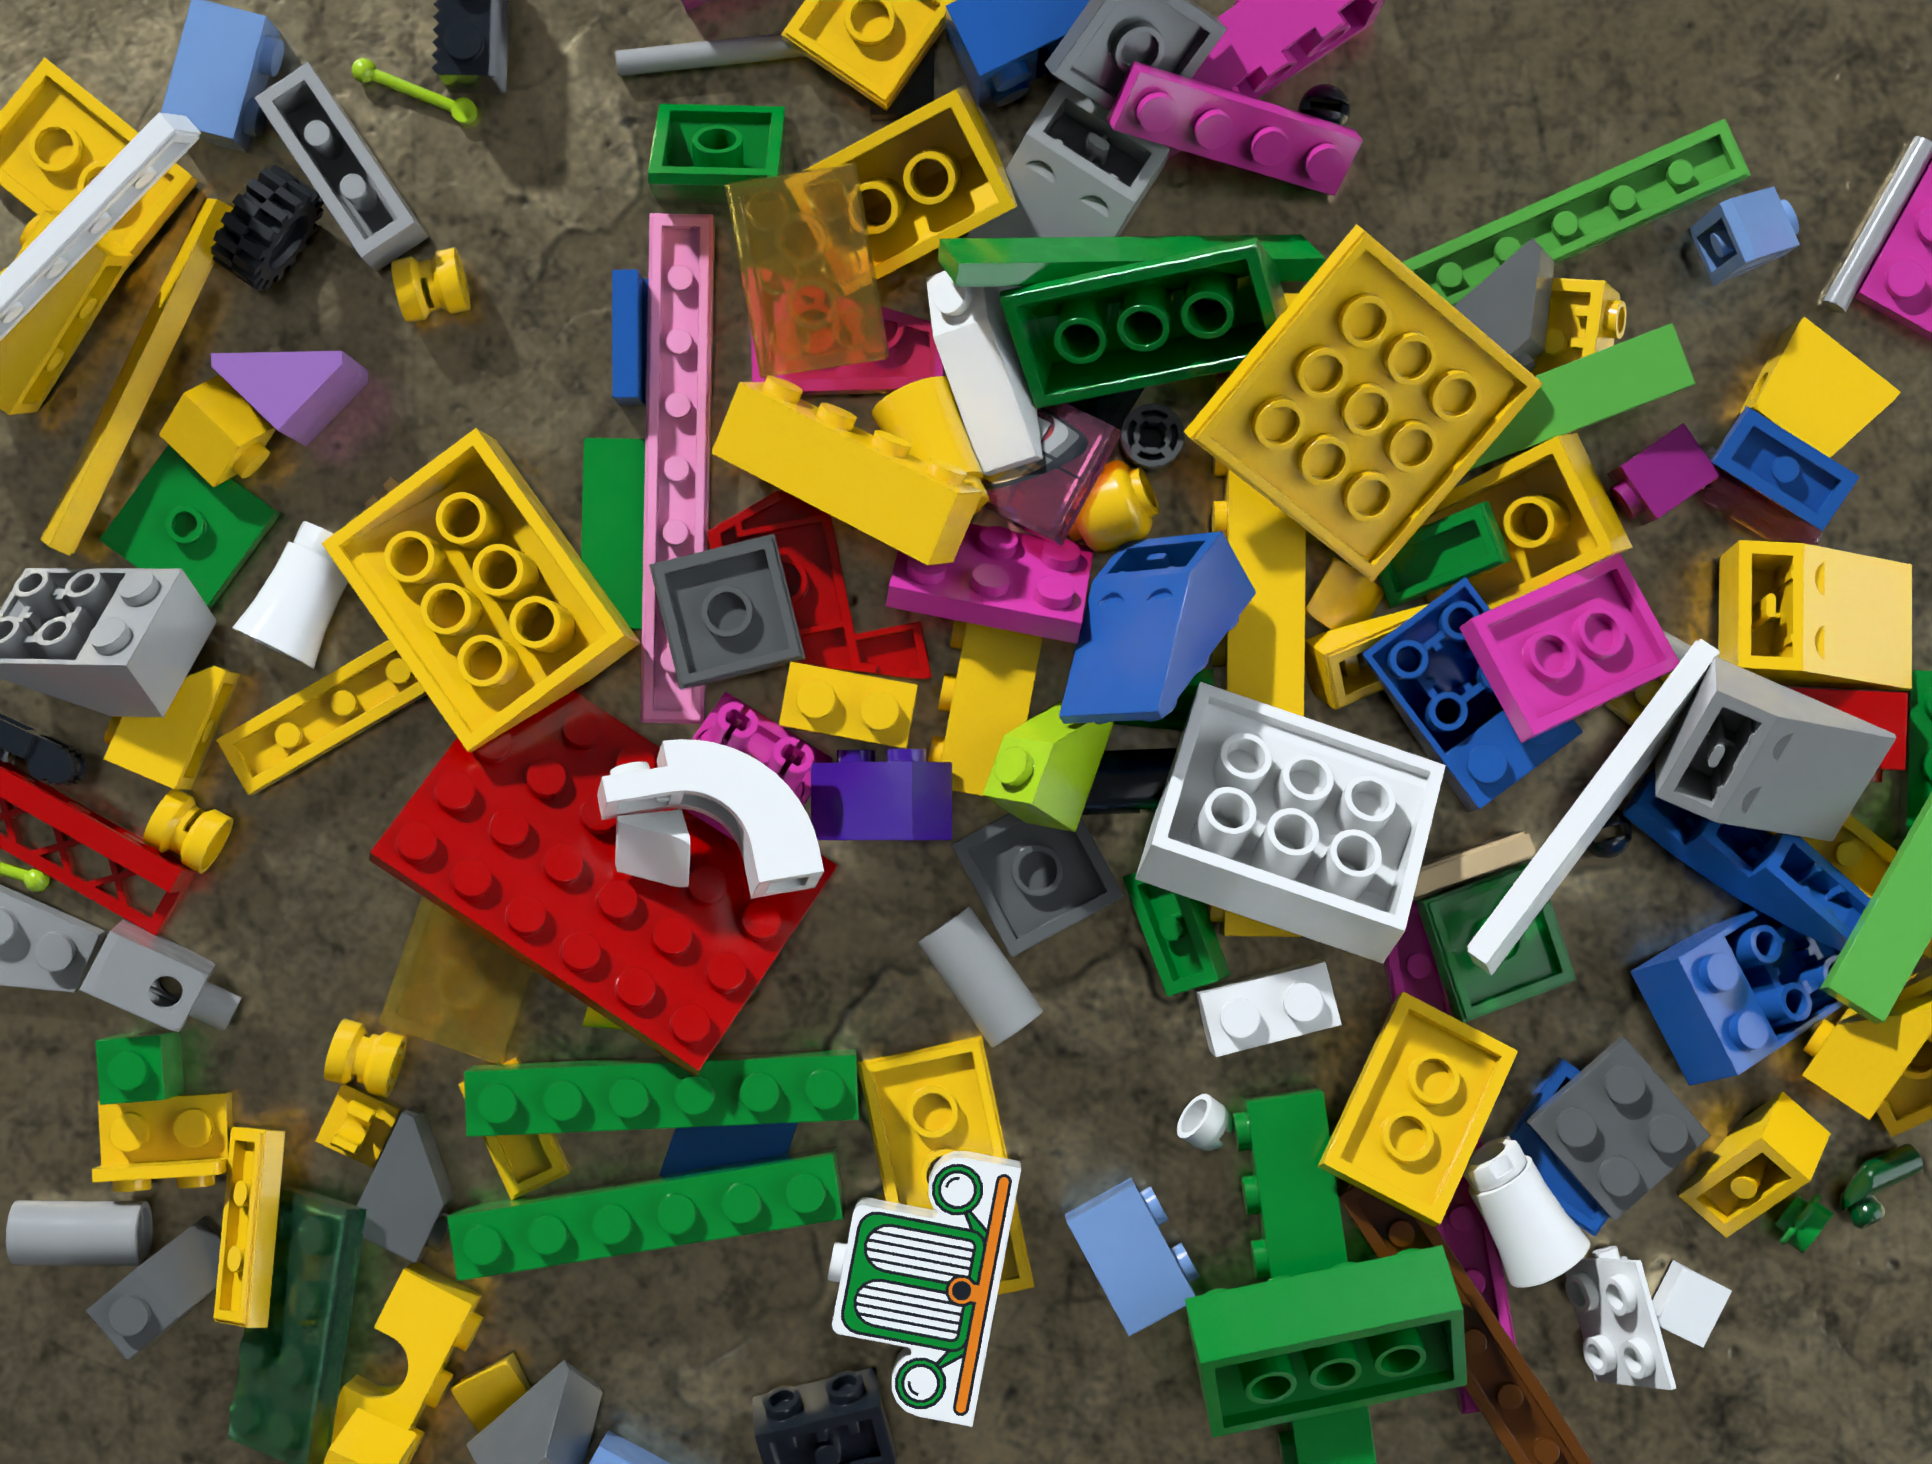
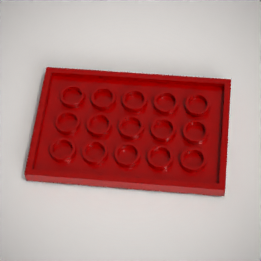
M574 690L472 752H467L457 737L370 851L369 861L696 1077L834 874L838 865L821 855L824 872L815 888L751 899L745 866L737 843L682 809L691 844L688 887H674L618 872L615 866L616 818L606 820L601 818L597 798L601 778L609 776L611 769L626 763L647 762L650 769L658 768L657 757L660 747ZM666 809V810H660V811L677 810V809Z

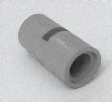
M970 906L918 942L920 948L991 1048L1014 1035L1044 1011Z
M17 1200L10 1209L6 1226V1251L8 1259L12 1265L140 1266L149 1258L153 1237L151 1208L147 1201Z

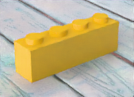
M767 376L765 382H739L712 449V454L926 565L954 561L983 493L982 490L964 482L967 474L964 470L937 458H930L929 462L926 463L909 454L911 444L904 439L880 430H875L874 434L871 435L854 426L857 417L852 413L828 403H821L818 408L800 399L803 390L784 379Z

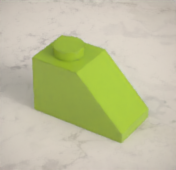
M1059 701L1003 736L983 796L1025 823L1076 832L1114 721L1104 724H1095L1094 722L1063 724L1059 717L1063 701Z

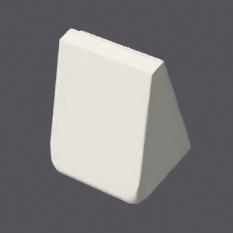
M682 809L618 815L616 817V870L674 887H688L691 844Z
M1673 1260L1652 1300L1659 1327L1704 1347L1732 1290Z

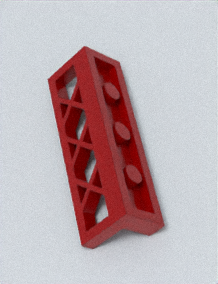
M0 760V821H4L7 834L0 830V848L155 936L161 935L197 871L182 864L181 859L167 851L162 853L145 844L141 836L49 784L31 776L19 767ZM31 814L52 826L57 844L39 849H33L24 844L16 817ZM84 844L107 857L112 875L91 881L77 873L71 848ZM59 851L62 865L45 855ZM139 875L166 891L153 916L132 904L126 879ZM114 882L118 896L100 886Z

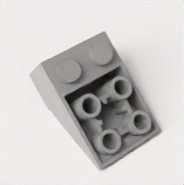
M1061 80L1026 133L1005 170L1018 206L971 230L966 238L1119 237L1165 167L1170 149L1162 144L1113 130L1106 119L1110 110Z
M25 568L0 609V679L108 716L163 718L217 620L182 569Z
M1714 657L1655 760L1656 797L1716 823L1833 842L1896 740V735L1753 672Z

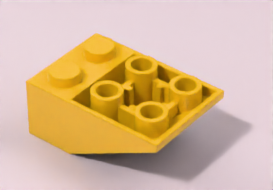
M1739 540L1719 557L1718 650L1720 651V659L1780 685L1910 691L1912 690V564L1805 543Z

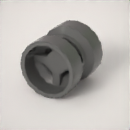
M1157 403L1143 404L1132 410L1123 422L1117 440L1119 454L1123 461L1132 469L1140 467L1145 474L1159 473L1169 468L1180 453L1185 439L1184 426L1178 415L1169 407Z

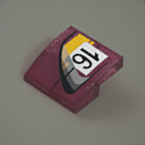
M1065 403L1037 408L1043 459L991 476L984 475L981 481L990 500L982 507V510L1002 517L1021 530L1062 546L1123 433L1116 427Z

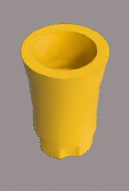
M946 376L929 377L907 384L888 394L874 406L871 416L880 430L898 436L910 443L909 454L926 463L929 462L930 458H937L949 462L967 473L964 482L983 491L974 514L981 511L982 507L990 501L987 491L981 482L984 474L972 449L964 422Z

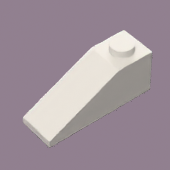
M946 271L926 277L933 338L983 474L991 476L1043 459L1037 408L1035 409L999 300L1000 291L1021 286L958 287Z

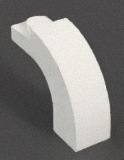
M677 739L662 741L657 757L658 768L650 769L647 762L626 763L611 769L609 776L601 778L597 798L602 820L616 818L618 815L647 813L666 809H688L703 813L723 825L732 835L741 851L751 899L815 888L824 872L816 834L800 800L775 772L755 758L732 747L702 740Z

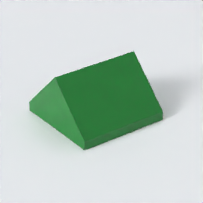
M659 104L648 168V184L657 202L783 206L785 106Z

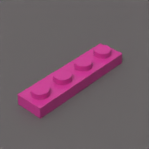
M1132 61L1106 118L1115 131L1333 196L1336 195L1363 141L1355 129L1136 61Z

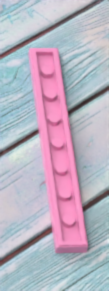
M650 213L640 723L703 724L706 720V685L686 690H680L649 565L709 550L707 530H709L715 246V217L712 214Z

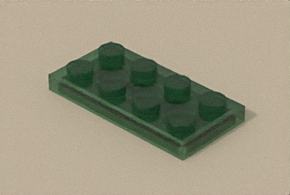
M281 1184L268 1328L245 1327L244 1335L239 1346L240 1362L234 1400L229 1412L230 1427L228 1439L288 1464L324 1463L332 1441L367 1209L291 1185Z

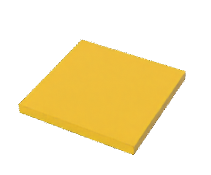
M1356 224L1184 432L1196 444L1373 582L1543 383Z

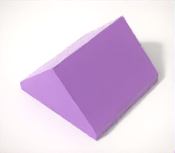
M343 351L211 353V367L275 429L306 447L369 383L368 370Z

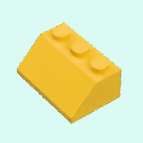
M966 84L786 179L846 296L939 248L940 239L958 238L1018 206L995 141Z

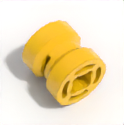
M455 247L436 251L432 259L418 261L410 256L392 261L391 269L395 293L401 313L407 323L427 319L431 311L444 309L453 314L470 310L467 279L460 255Z
M172 789L164 796L152 814L143 835V842L162 853L171 850L179 854L182 864L202 874L213 864L223 849L233 827V819L216 809L204 811L196 806L195 798L181 790Z
M346 1018L343 1019L330 1044L324 1067V1079L344 1085L357 1077V1083L364 1084L368 1093L385 1098L389 1097L403 1064L407 1047V1036L387 1031L381 1035L372 1034L369 1038L368 1031L363 1023Z

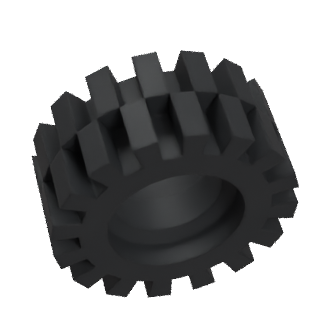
M272 165L270 170L265 168L260 171L258 180L252 178L246 184V192L243 195L238 193L232 201L235 204L231 212H225L220 222L224 226L215 232L213 240L216 243L211 247V254L214 255L212 259L258 291L261 288L263 290L270 288L273 281L277 283L283 278L285 268L290 270L295 265V257L300 251L304 253L309 245L306 240L309 236L315 234L319 226L315 222L322 217L324 211L321 208L324 201L317 191L277 165Z

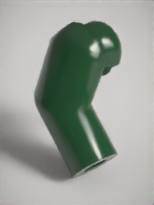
M1906 1143L1862 1164L1840 1195L1842 1213L1848 1212L1851 1222L1855 1227L1860 1229L1867 1228L1884 1217L1885 1208L1877 1200L1876 1196L1885 1188L1922 1172L1923 1162L1919 1152L1911 1144Z

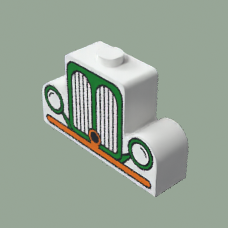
M953 1151L948 1153L934 1164L929 1176V1199L935 1210L862 1197L856 1202L848 1243L836 1241L834 1243L828 1280L840 1282L832 1321L833 1330L840 1335L905 1347L897 1355L893 1365L892 1393L896 1402L910 1414L928 1419L973 1426L1020 1179V1161L970 1151Z

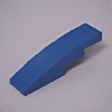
M1655 768L1645 774L1622 815L1673 856L1729 894L1789 928L1839 951L1843 949L1871 899L1800 836L1776 833L1771 836L1764 830L1716 823L1656 797Z

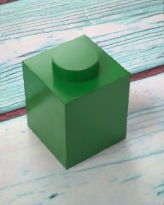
M169 1030L117 1034L95 1040L100 1105L166 1100L185 1093L181 1030L179 1032Z

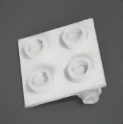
M1617 1246L1597 1249L1592 1252L1593 1258L1583 1257L1575 1266L1565 1272L1567 1278L1565 1288L1567 1297L1577 1314L1584 1339V1358L1593 1371L1595 1382L1665 1390L1676 1389L1641 1260H1630L1626 1256H1620Z

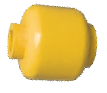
M1114 460L1078 475L1080 479L1074 477L1067 486L1068 504L1060 507V515L1064 527L1072 541L1076 542L1083 539L1088 547L1097 553H1108L1125 543L1144 538L1152 528V517L1159 514V505L1152 485L1140 467L1132 470L1125 462Z

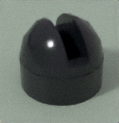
M1320 84L1310 88L1304 94L1299 104L1298 112L1345 126L1350 115V104L1347 96L1340 88L1331 84ZM1310 101L1340 105L1341 112L1310 109Z
M1616 809L1603 828L1620 824L1622 836L1610 837L1597 842L1593 840L1585 851L1599 858H1612L1622 854L1628 848L1632 839V826L1629 819Z

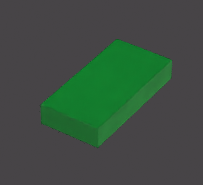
M1486 501L1419 528L1379 574L1378 578L1391 609L1456 584L1465 577L1468 579L1512 560L1489 501Z

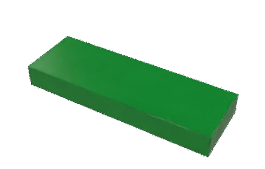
M584 438L581 559L632 630H642L645 439Z

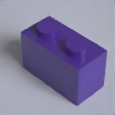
M887 749V762H875V750H837V762L813 763L811 766V823L817 840H952V762H926V749Z

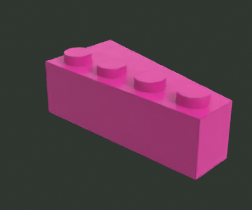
M1236 0L1232 8L1218 17L1227 27V30L1191 79L1260 99L1372 25L1385 0ZM1166 146L1170 149L1167 160L1181 150Z

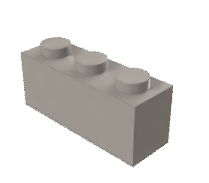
M309 62L254 97L360 257L376 272L429 237L326 82Z

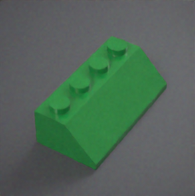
M1257 238L1000 291L999 300L1035 409L1235 370L1287 308L1276 263Z
M1443 1245L1426 1249H1406L1392 1256L1358 1263L1343 1262L1325 1270L1296 1276L1281 1275L1271 1278L1267 1282L1233 1289H1213L1203 1295L1185 1298L1190 1335L1212 1438L1467 1385L1463 1307Z

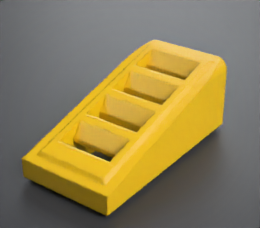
M1428 604L1336 628L1305 639V662L1310 687L1314 695L1336 710L1383 690L1366 661V666L1359 667L1357 654L1364 653Z

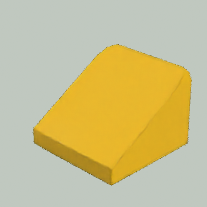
M1334 557L1329 561L1305 603V618L1327 631L1370 620L1384 596L1383 588L1369 580L1346 562Z
M514 1352L456 1380L450 1387L455 1400L478 1433L531 1389Z

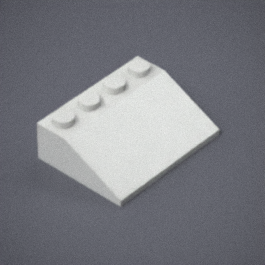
M1200 682L1150 827L1135 879L1383 964L1406 929L1446 765Z

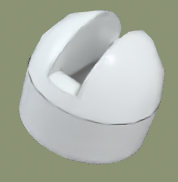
M1201 1094L1194 1098L1182 1112L1177 1124L1178 1136L1193 1147L1203 1151L1222 1148L1225 1144L1219 1138L1223 1135L1224 1131L1232 1134L1234 1129L1232 1116L1224 1105L1208 1094Z

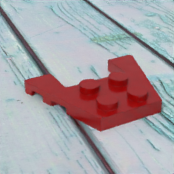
M777 490L707 530L710 549L775 534L806 660L795 663L907 679H932L921 621L858 634L855 633L832 516L783 490Z

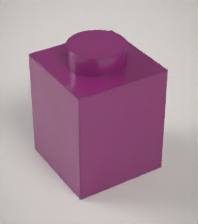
M1684 423L1668 431L1607 473L1614 484L1610 488V493L1616 505L1629 519L1637 517L1642 525L1657 520L1720 476Z

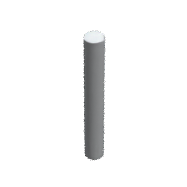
M782 33L615 51L619 76L806 56L783 41Z
M1920 136L1913 138L1822 301L1829 309L1838 313H1845L1928 166L1932 158V141Z

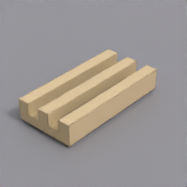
M1513 831L1422 863L1413 897L1536 855L1530 834L1525 833V831Z

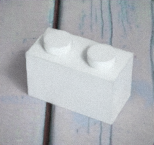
M1317 958L1194 990L1209 1050L1215 1057L1342 1025L1326 962Z

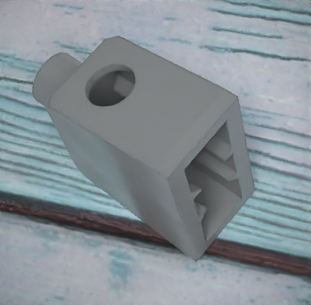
M123 919L109 931L79 989L175 1032H179L189 1016L225 1032L242 997L208 982L216 966L215 963L161 935L155 936L126 919ZM169 976L178 980L182 986V994L173 995L168 993L162 986L161 977Z

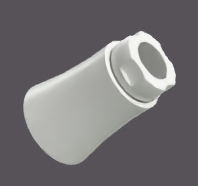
M304 521L297 532L294 543H287L275 568L258 595L232 629L299 664L314 669L324 634L348 583L345 576L321 544L334 533Z
M1509 1136L1496 1138L1485 1143L1472 1153L1463 1175L1470 1185L1468 1192L1483 1216L1499 1251L1509 1283L1517 1288L1537 1286L1562 1275L1575 1266L1587 1253L1590 1241L1562 1208L1543 1180L1531 1157L1524 1155L1517 1141L1511 1140Z

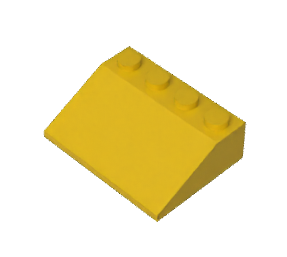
M477 428L321 543L467 752L476 750L587 683L641 643L497 440Z

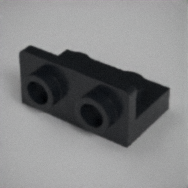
M874 1368L856 1372L844 1371L835 1374L831 1378L794 1387H778L769 1393L757 1395L752 1399L754 1436L763 1464H897L896 1450L881 1399L879 1379Z

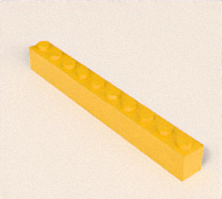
M1284 293L1287 307L1298 293ZM1234 370L1225 371V374H1214L1213 396ZM1212 456L1213 476H1224L1223 501H1213L1212 532H1223L1254 587L1256 594L1239 615V621L1236 626L1224 635L1210 654L1211 666H1222L1223 690L1304 717L1306 529ZM1208 904L1211 922H1219V934L1223 936L1302 937Z

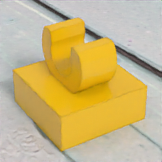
M348 1082L340 1086L315 1142L374 1168L405 1107L381 1096L368 1093L366 1089Z

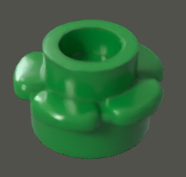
M1814 1194L1809 1202L1800 1195H1797L1774 1225L1784 1232L1779 1239L1783 1246L1787 1242L1803 1254L1832 1218L1834 1213L1818 1202L1822 1197L1820 1194Z

